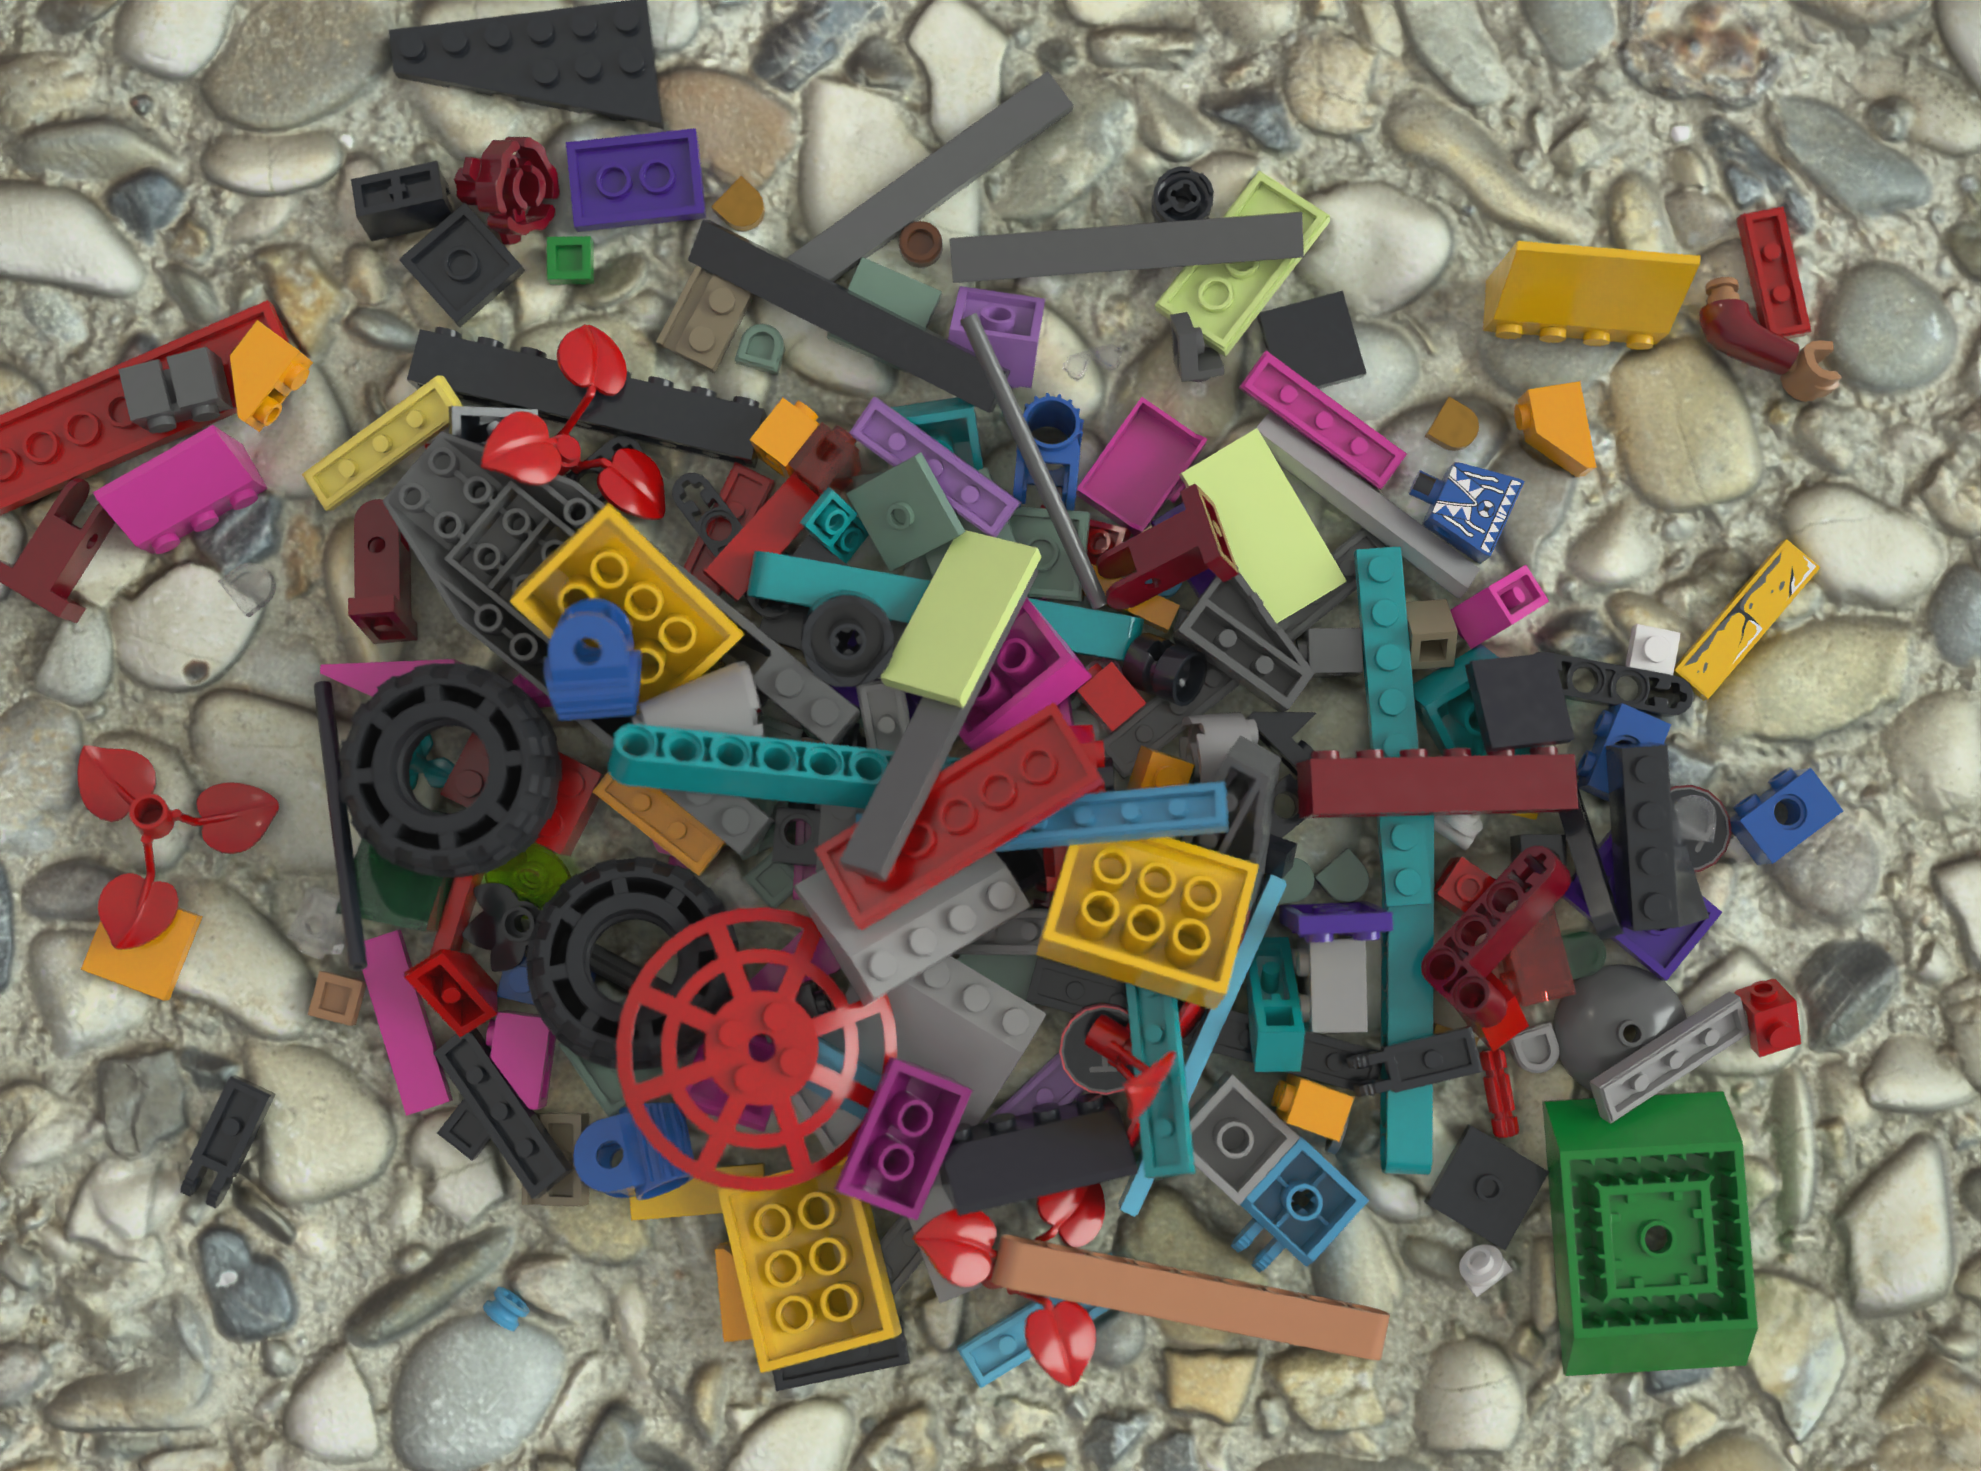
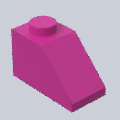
M1524 565L1450 611L1458 635L1466 640L1469 647L1473 649L1542 607L1549 600L1527 565Z
M511 1010L499 1011L496 1019L489 1021L486 1033V1045L492 1046L490 1058L528 1109H541L547 1105L556 1038L544 1024L539 1014Z

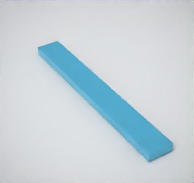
M1272 874L1266 875L1262 889L1251 908L1249 923L1235 957L1227 993L1215 1010L1206 1008L1183 1058L1188 1103L1286 888V881ZM1142 1151L1136 1162L1138 1174L1130 1176L1118 1202L1121 1211L1134 1217L1138 1215L1154 1178H1145Z

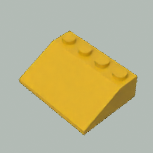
M1517 241L1486 280L1483 331L1496 332V337L1502 339L1521 338L1522 334L1538 335L1540 341L1549 343L1563 342L1566 338L1583 339V344L1588 346H1605L1611 341L1624 342L1626 347L1630 349H1650L1669 334L1700 265V256Z
M609 503L546 558L517 587L509 601L549 639L564 611L577 601L587 598H599L610 601L618 606L625 613L631 624L634 650H641V680L638 704L700 678L744 636V632ZM582 638V641L589 647H601L592 638Z
M1169 837L1068 845L1035 955L1215 1010L1227 993L1259 865Z
M848 1156L827 1172L807 1182L787 1188L755 1192L726 1188L717 1189L760 1373L894 1338L902 1333L871 1205L865 1201L837 1192L834 1189ZM793 1169L775 1173L768 1176H779L782 1174L793 1172Z

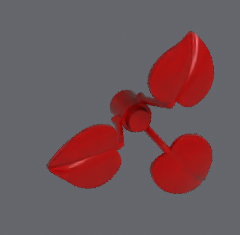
M584 324L567 333L560 341L557 349L558 366L566 379L576 386L587 387L585 396L557 435L549 438L547 425L539 416L523 411L511 413L502 419L491 432L484 447L480 466L487 470L502 473L521 483L535 486L545 485L552 481L557 474L563 476L569 470L579 474L585 469L602 467L604 470L597 477V486L610 504L627 514L641 519L660 520L665 515L666 510L664 482L659 468L649 456L635 449L622 448L614 453L611 461L606 458H598L581 462L580 445L575 438L569 435L594 398L596 390L604 395L614 396L623 388L627 376L626 363L616 343L600 329Z
M84 745L80 753L77 771L78 786L83 803L95 817L108 822L122 820L129 813L131 821L142 834L141 842L144 847L146 878L144 879L134 873L117 876L107 883L99 897L98 913L100 921L109 936L112 946L118 950L143 946L165 932L176 917L179 904L176 889L167 882H154L156 875L152 845L154 839H160L168 835L173 829L175 821H180L192 826H203V840L213 850L224 854L241 853L253 847L264 836L279 811L278 801L269 793L254 786L233 782L220 783L207 788L198 796L196 805L201 817L195 818L182 813L179 809L170 810L162 797L153 794L156 787V772L150 761L143 755L127 749Z
M1185 1001L1178 1013L1182 1041L1198 1024L1206 1007ZM1102 1014L1090 1029L1085 1040V1046L1108 1059L1107 1063L1116 1068L1128 1081L1123 1086L1128 1097V1119L1132 1121L1128 1128L1127 1136L1133 1150L1141 1140L1139 1117L1156 1097L1160 1083L1167 1077L1174 1064L1176 1053L1171 1050L1151 1067L1147 1066L1133 1055L1130 1022L1124 1027L1105 1014ZM1130 1063L1142 1073L1135 1077L1126 1066Z
M1100 1183L1036 1197L1039 1216L1052 1227L1033 1240L1047 1242L1058 1233L1062 1241L1072 1248H1078L1091 1242L1102 1228L1105 1216V1198ZM955 1209L949 1210L932 1218L913 1236L914 1242L924 1251L936 1271L950 1284L965 1288L981 1283L986 1288L992 1290L1004 1288L991 1282L998 1251L992 1249L996 1239V1227L993 1221L982 1211L958 1216ZM1007 1289L1009 1295L1017 1294L1043 1306L1044 1309L1031 1312L1025 1320L1024 1333L1028 1349L1037 1364L1050 1378L1068 1388L1075 1386L1092 1357L1096 1343L1095 1326L1089 1313L1080 1304L1073 1301H1061L1053 1307L1051 1300L1045 1296Z

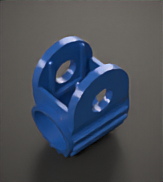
M1046 393L1045 397L1038 398L1035 396L1031 404H1025L1023 416L1031 433L1042 427H1054L1061 430L1068 437L1067 440L1058 444L1042 443L1035 438L1034 440L1045 463L1063 465L1058 469L1049 470L1055 486L1062 488L1061 499L1066 510L1074 511L1084 420L1080 419V409H1076L1072 405L1071 399L1066 401L1061 398V394L1054 397ZM1016 446L1017 455L1013 497L1019 500L1021 504H1025L1027 485H1035L1018 446Z
M587 598L573 603L564 611L549 641V656L544 658L546 685L558 719L566 721L636 716L641 680V650H634L632 628L627 616L618 606L604 599ZM582 638H592L601 647H589L582 641Z
M673 1102L645 1103L644 1106L649 1117L663 1136L684 1155L694 1160L686 1118L678 1105ZM627 1106L620 1108L618 1115L603 1118L590 1124L581 1133L575 1144L573 1160L580 1179L590 1188L615 1198H631L636 1196L637 1200H647L673 1191L695 1178L672 1165L651 1146L636 1126ZM623 1149L622 1161L613 1168V1156L617 1151Z

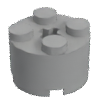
M1241 712L1185 716L1181 726H1189L1188 736L1179 737V758L1194 764L1188 785L1212 783L1227 753L1240 735L1258 744V727L1255 719H1245Z

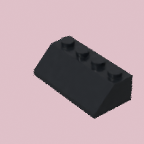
M1088 1093L1077 1097L1075 1103L1059 1106L1057 1103H1044L1032 1108L1031 1113L1015 1116L1013 1113H1001L991 1116L988 1119V1123L971 1126L968 1123H959L940 1166L939 1173L942 1187L957 1215L960 1216L1138 1174V1168L1118 1107L1107 1095L1102 1096V1094Z

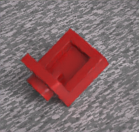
M1776 979L1758 981L1734 992V994L1740 996L1743 1009L1746 1011L1751 1049L1759 1058L1801 1044L1797 1001Z

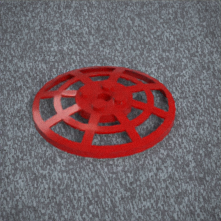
M768 907L739 908L711 915L684 928L664 943L643 966L629 989L620 1014L616 1038L617 1074L623 1099L636 1126L651 1146L672 1165L698 1180L726 1189L755 1192L779 1190L801 1184L832 1169L849 1155L863 1120L844 1143L813 1164H811L803 1138L826 1123L841 1106L845 1098L869 1109L876 1091L853 1080L859 1054L858 1031L855 1022L880 1012L885 1047L882 1076L890 1057L897 1058L896 1024L887 994L865 1007L861 1000L848 1004L845 995L834 980L818 966L811 963L820 938H823L810 917L793 911ZM771 921L790 924L804 930L794 954L766 948L746 949L736 952L726 926L739 922ZM706 933L709 934L718 959L710 962L695 973L680 989L676 998L649 987L657 972L676 952L695 938ZM749 963H771L788 968L777 992H752L742 965ZM724 972L733 999L721 1006L714 1015L689 1004L696 993L707 982ZM805 976L809 977L823 989L836 1010L811 1019L807 1012L794 1001ZM640 1004L667 1015L661 1039V1063L664 1075L636 1084L632 1067V1037L635 1018ZM680 1022H683L705 1032L703 1042L704 1060L678 1069L676 1041ZM839 1028L843 1029L845 1045L841 1073L817 1063L818 1037ZM757 1034H764L773 1042V1053L764 1062L755 1061L748 1052L749 1041ZM711 1078L715 1085L729 1096L717 1122L710 1119L697 1107L688 1095L685 1087ZM808 1080L832 1091L830 1097L817 1112L804 1122L798 1123L790 1097L801 1090ZM671 1093L675 1103L684 1115L701 1131L710 1135L697 1161L684 1155L663 1136L649 1117L643 1102ZM746 1104L758 1106L772 1105L780 1131L768 1134H750L738 1132L734 1129ZM727 1143L737 1147L753 1149L774 1148L785 1145L793 1172L779 1176L746 1177L729 1175L714 1169Z

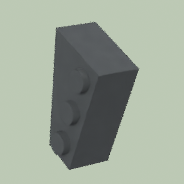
M1240 572L1239 575L1225 582H1222L1215 575L1172 636L1189 648L1203 653L1208 662L1276 711L1285 712L1289 710L1315 674L1282 627L1277 625L1264 607V602L1256 592L1254 593Z

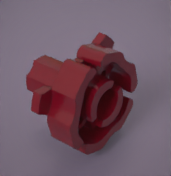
M506 137L505 140L491 141L483 152L481 159L466 157L463 168L458 169L454 178L457 189L456 197L467 205H477L480 212L489 213L487 224L490 229L499 232L504 245L521 242V235H527L530 231L544 230L555 216L556 211L553 204L540 203L543 199H557L559 197L558 174L556 168L548 160L545 148L531 137ZM527 206H530L527 215H525V210H527Z

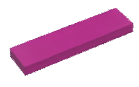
M1268 351L1263 352L1238 387L1377 490H1382L1407 455L1399 447Z
M396 930L365 940L368 967L362 971L406 1116L453 1101L444 1069L434 1055L437 1046L422 997L404 978V972L410 969L412 964L402 931Z

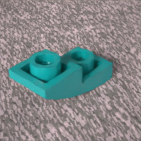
M829 487L826 488L800 521L802 526L816 541L846 564L869 536L862 521L857 517V512Z

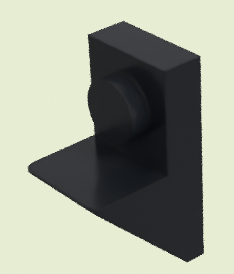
M1251 713L1246 719H1255L1258 727V739L1272 753L1281 757V762L1297 778V764L1312 759L1311 752H1314V749L1303 740L1296 743L1292 737L1316 713Z

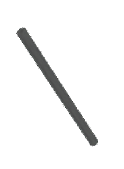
M974 313L960 320L1091 608L1092 610L1100 608L1107 604L1105 593L977 313Z

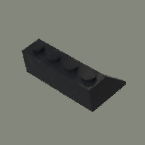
M1646 742L1606 746L1615 897L1622 926L1632 931L1679 928L1708 919V912L1671 800L1668 745Z

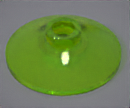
M532 844L525 852L515 856L507 862L508 864L485 872L486 883H503L508 885L515 891L521 901L534 902L541 909L560 889V886L571 878L568 868L558 856L536 844ZM526 915L522 916L523 919L529 920Z

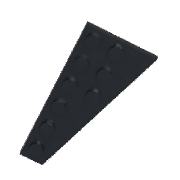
M626 0L389 30L393 72L400 79L447 88L450 86L475 90L478 94L514 97L516 101L577 113L587 111L608 115L610 119L626 122V119L648 123L650 127L664 129L650 10L647 0Z

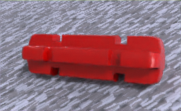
M1490 1049L1484 1050L1479 1053L1482 1070L1486 1072L1483 1082L1489 1113L1492 1112L1494 1114V1118L1491 1119L1493 1134L1498 1138L1513 1137L1518 1135L1520 1130L1517 1116L1512 1114V1111L1515 1110L1509 1074L1504 1072V1068L1507 1067L1505 1052L1502 1049H1497L1494 1052Z

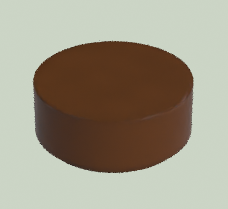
M917 221L907 225L899 238L902 258L906 263L916 268H926L936 263L943 249L942 236L939 230L931 223L925 221Z

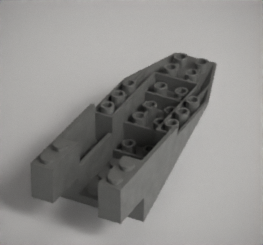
M441 431L382 502L456 621L549 697L544 673V658L549 656L550 639L509 601L517 587L605 505L576 481L558 474L549 483L535 486L521 483L502 473L481 468L483 446ZM651 543L744 632V636L702 676L734 662L745 661V665L748 664L761 709L771 700L824 744L839 745L862 717L859 710L680 564L678 565ZM631 716L576 720L610 749H612L616 732L621 727L632 724ZM627 753L628 755L636 757V755ZM661 789L741 855L748 856L776 822L747 797Z

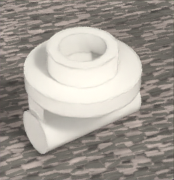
M1480 815L1434 816V831L1465 851L1483 829Z
M1478 1245L1471 1248L1464 1254L1459 1265L1460 1273L1466 1281L1467 1287L1476 1298L1513 1271L1501 1252L1491 1245Z

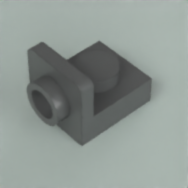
M1188 312L1171 314L1173 361L1181 381L1204 382L1211 377L1224 375V364L1219 353L1211 347L1204 348L1202 330L1200 327L1194 328Z

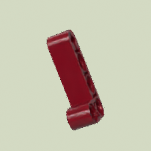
M1535 845L1521 852L1427 952L1421 964V971L1425 980L1475 1025L1482 1028H1490L1500 1023L1506 1015L1507 1002L1503 994L1486 977L1566 893L1571 883L1570 871L1550 849L1544 846ZM1518 900L1515 908L1506 912L1507 907L1512 902ZM1486 934L1483 942L1475 946L1476 940L1481 935ZM1452 967H1455L1451 976H1449L1447 979H1444V975L1447 972V970H1449ZM1485 994L1483 1002L1478 1007L1473 1008L1476 999Z

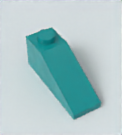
M1263 937L1246 974L1249 1034L1254 1072H1300L1305 1030L1289 937Z

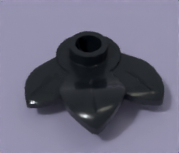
M485 883L476 886L474 894L484 911L480 912L468 924L462 936L477 947L491 950L490 965L493 972L513 969L525 957L536 918L542 909L534 902L521 901L515 891L503 883ZM523 915H526L530 921V928L527 931L521 926Z

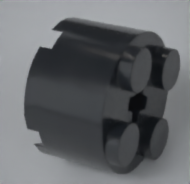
M839 590L823 596L808 610L801 627V645L807 665L822 681L839 687L861 686L874 681L889 665L893 656L894 633L887 614L874 599L857 591ZM851 629L856 630L854 635L857 645L852 647L849 644H845L840 648L838 646L840 641L837 633L840 630L846 633L851 631Z

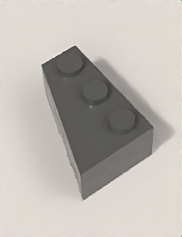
M1240 735L1227 753L1212 783L1224 782L1226 786L1228 832L1183 836L1181 841L1259 865L1248 910H1250L1262 889L1281 757Z

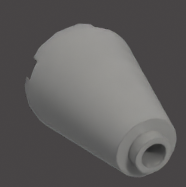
M745 661L734 662L639 703V713L636 716H631L632 724L763 737L762 723L757 724L756 709H759L758 697L748 664L745 665Z

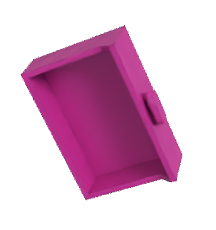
M1141 397L1077 487L1076 496L1119 526L1128 528L1132 532L1131 534L1136 536L1148 528L1167 499L1173 503L1176 502L1181 495L1180 491L1186 487L1179 474L1191 467L1208 439L1194 433Z

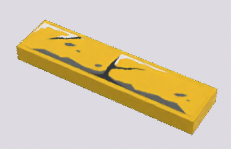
M1789 540L1781 541L1674 667L1673 675L1685 679L1691 685L1693 692L1703 701L1709 699L1820 567Z

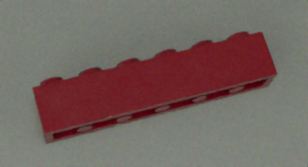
M1555 746L1530 748V755H1515V749L1487 752V756H1471V748H1452L1443 750V756L1428 757L1427 749H1406L1399 751L1400 757L1385 758L1383 750L1378 749L1356 751V758H1340L1339 751L1324 750L1311 752L1312 759L1297 764L1300 819L1561 813L1579 809L1575 754H1558V747Z

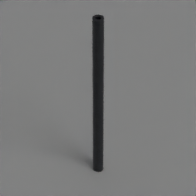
M320 681L315 683L313 687L348 969L360 971L366 969L368 963L348 808L346 803L341 801L338 781H341V761L338 760L340 745L332 684L328 681Z

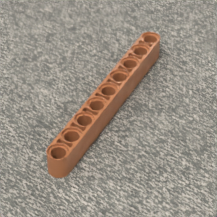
M1001 1235L991 1281L995 1285L1016 1291L1370 1360L1382 1359L1390 1319L1388 1312L1365 1305L1013 1235Z

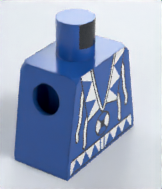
M1454 462L1447 469L1442 480L1420 470L1408 494L1431 504L1422 523L1425 528L1475 562L1481 564L1491 557L1525 481L1479 467Z

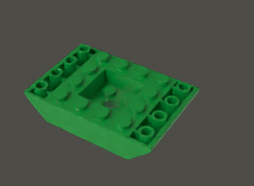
M1724 1091L1655 1094L1611 1124L1600 1117L1594 1098L1542 1101L1547 1169L1549 1171L1548 1182L1563 1375L1578 1376L1746 1366L1758 1330L1743 1141ZM1662 1226L1667 1234L1666 1243L1661 1249L1651 1251L1646 1246L1645 1235L1651 1227Z

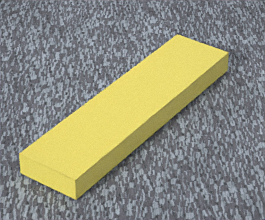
M437 375L302 473V476L325 511H333L429 442L441 431L449 427V406L463 405L445 377Z

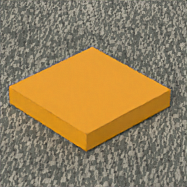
M178 907L175 919L165 932L143 946L127 950H118L112 946L109 936L100 921L81 970L160 1000H170L203 916Z

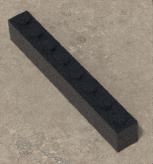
M436 327L435 332L419 330L407 376V381L418 390L437 375L445 377L459 400L494 408L538 409V416L541 419L566 424L587 391V387H579L568 381L561 372L558 362L547 359V354L543 351L530 347H521L520 352L504 349L502 342L487 337H478L477 342L461 339V333L444 327ZM627 371L626 381L620 392L614 396H607L596 390L594 398L574 426L612 436H628L638 442L733 464L736 462L756 469L758 456L749 439L761 426L767 415L763 408H759L760 403L750 398L734 396L733 401L716 398L717 393L707 388L692 386L690 391L673 388L674 383L667 379L649 376L648 381L631 378L632 374Z

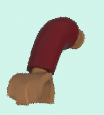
M1720 277L1709 281L1705 285V292L1709 297L1706 299L1707 305L1702 307L1699 312L1700 325L1708 343L1718 351L1749 366L1781 375L1780 379L1783 388L1796 400L1803 402L1814 401L1816 398L1829 395L1840 386L1838 381L1842 376L1836 370H1824L1818 365L1834 351L1833 341H1812L1799 351L1800 346L1797 343L1771 332L1756 322L1750 313L1748 303L1740 300V296L1737 293L1739 290L1738 280L1732 277Z

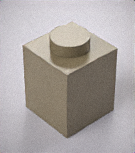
M1447 600L1406 602L1412 670L1454 667L1458 631Z

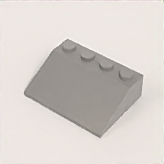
M995 852L988 853L862 931L853 922L825 869L793 887L864 1007L1017 917L1031 906L1008 867Z
M952 956L887 993L896 1024L897 1059L913 1062L948 1076L973 1090L959 1121L961 1123H968L971 1126L980 1123L1047 1015ZM850 985L845 994L848 1004L860 1000L852 985ZM879 1012L855 1023L858 1031V1060L882 1074L885 1047L883 1024ZM842 1028L820 1036L845 1052Z

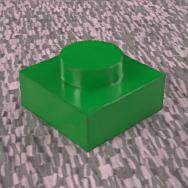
M591 236L547 237V280L550 285L594 284V241Z

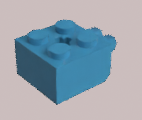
M1298 1135L1300 1137L1299 1140L1240 1204L1253 1218L1232 1241L1231 1247L1240 1252L1248 1248L1264 1228L1273 1236L1271 1241L1257 1253L1251 1266L1258 1272L1267 1268L1285 1248L1305 1267L1309 1266L1369 1202L1353 1184L1300 1135ZM1308 1189L1309 1192L1305 1195L1309 1199L1308 1204L1305 1207L1299 1204L1291 1207V1203L1294 1201L1292 1199L1293 1194L1296 1191L1303 1192Z

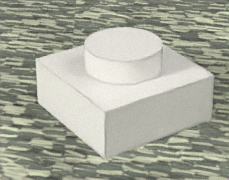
M1640 624L1632 626L1625 666L1673 675L1681 633Z

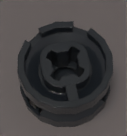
M1179 166L1165 172L1158 179L1151 199V213L1154 221L1167 222L1209 218L1213 207L1214 194L1210 180L1203 173L1200 174L1191 170V167Z

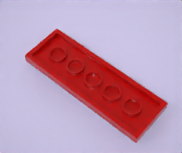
M1053 702L939 772L885 881L845 870L839 863L859 822L814 850L853 922L862 931L1104 782L1057 705Z

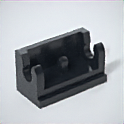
M437 161L351 179L356 217L371 242L435 228L454 212L447 195H451L450 189Z

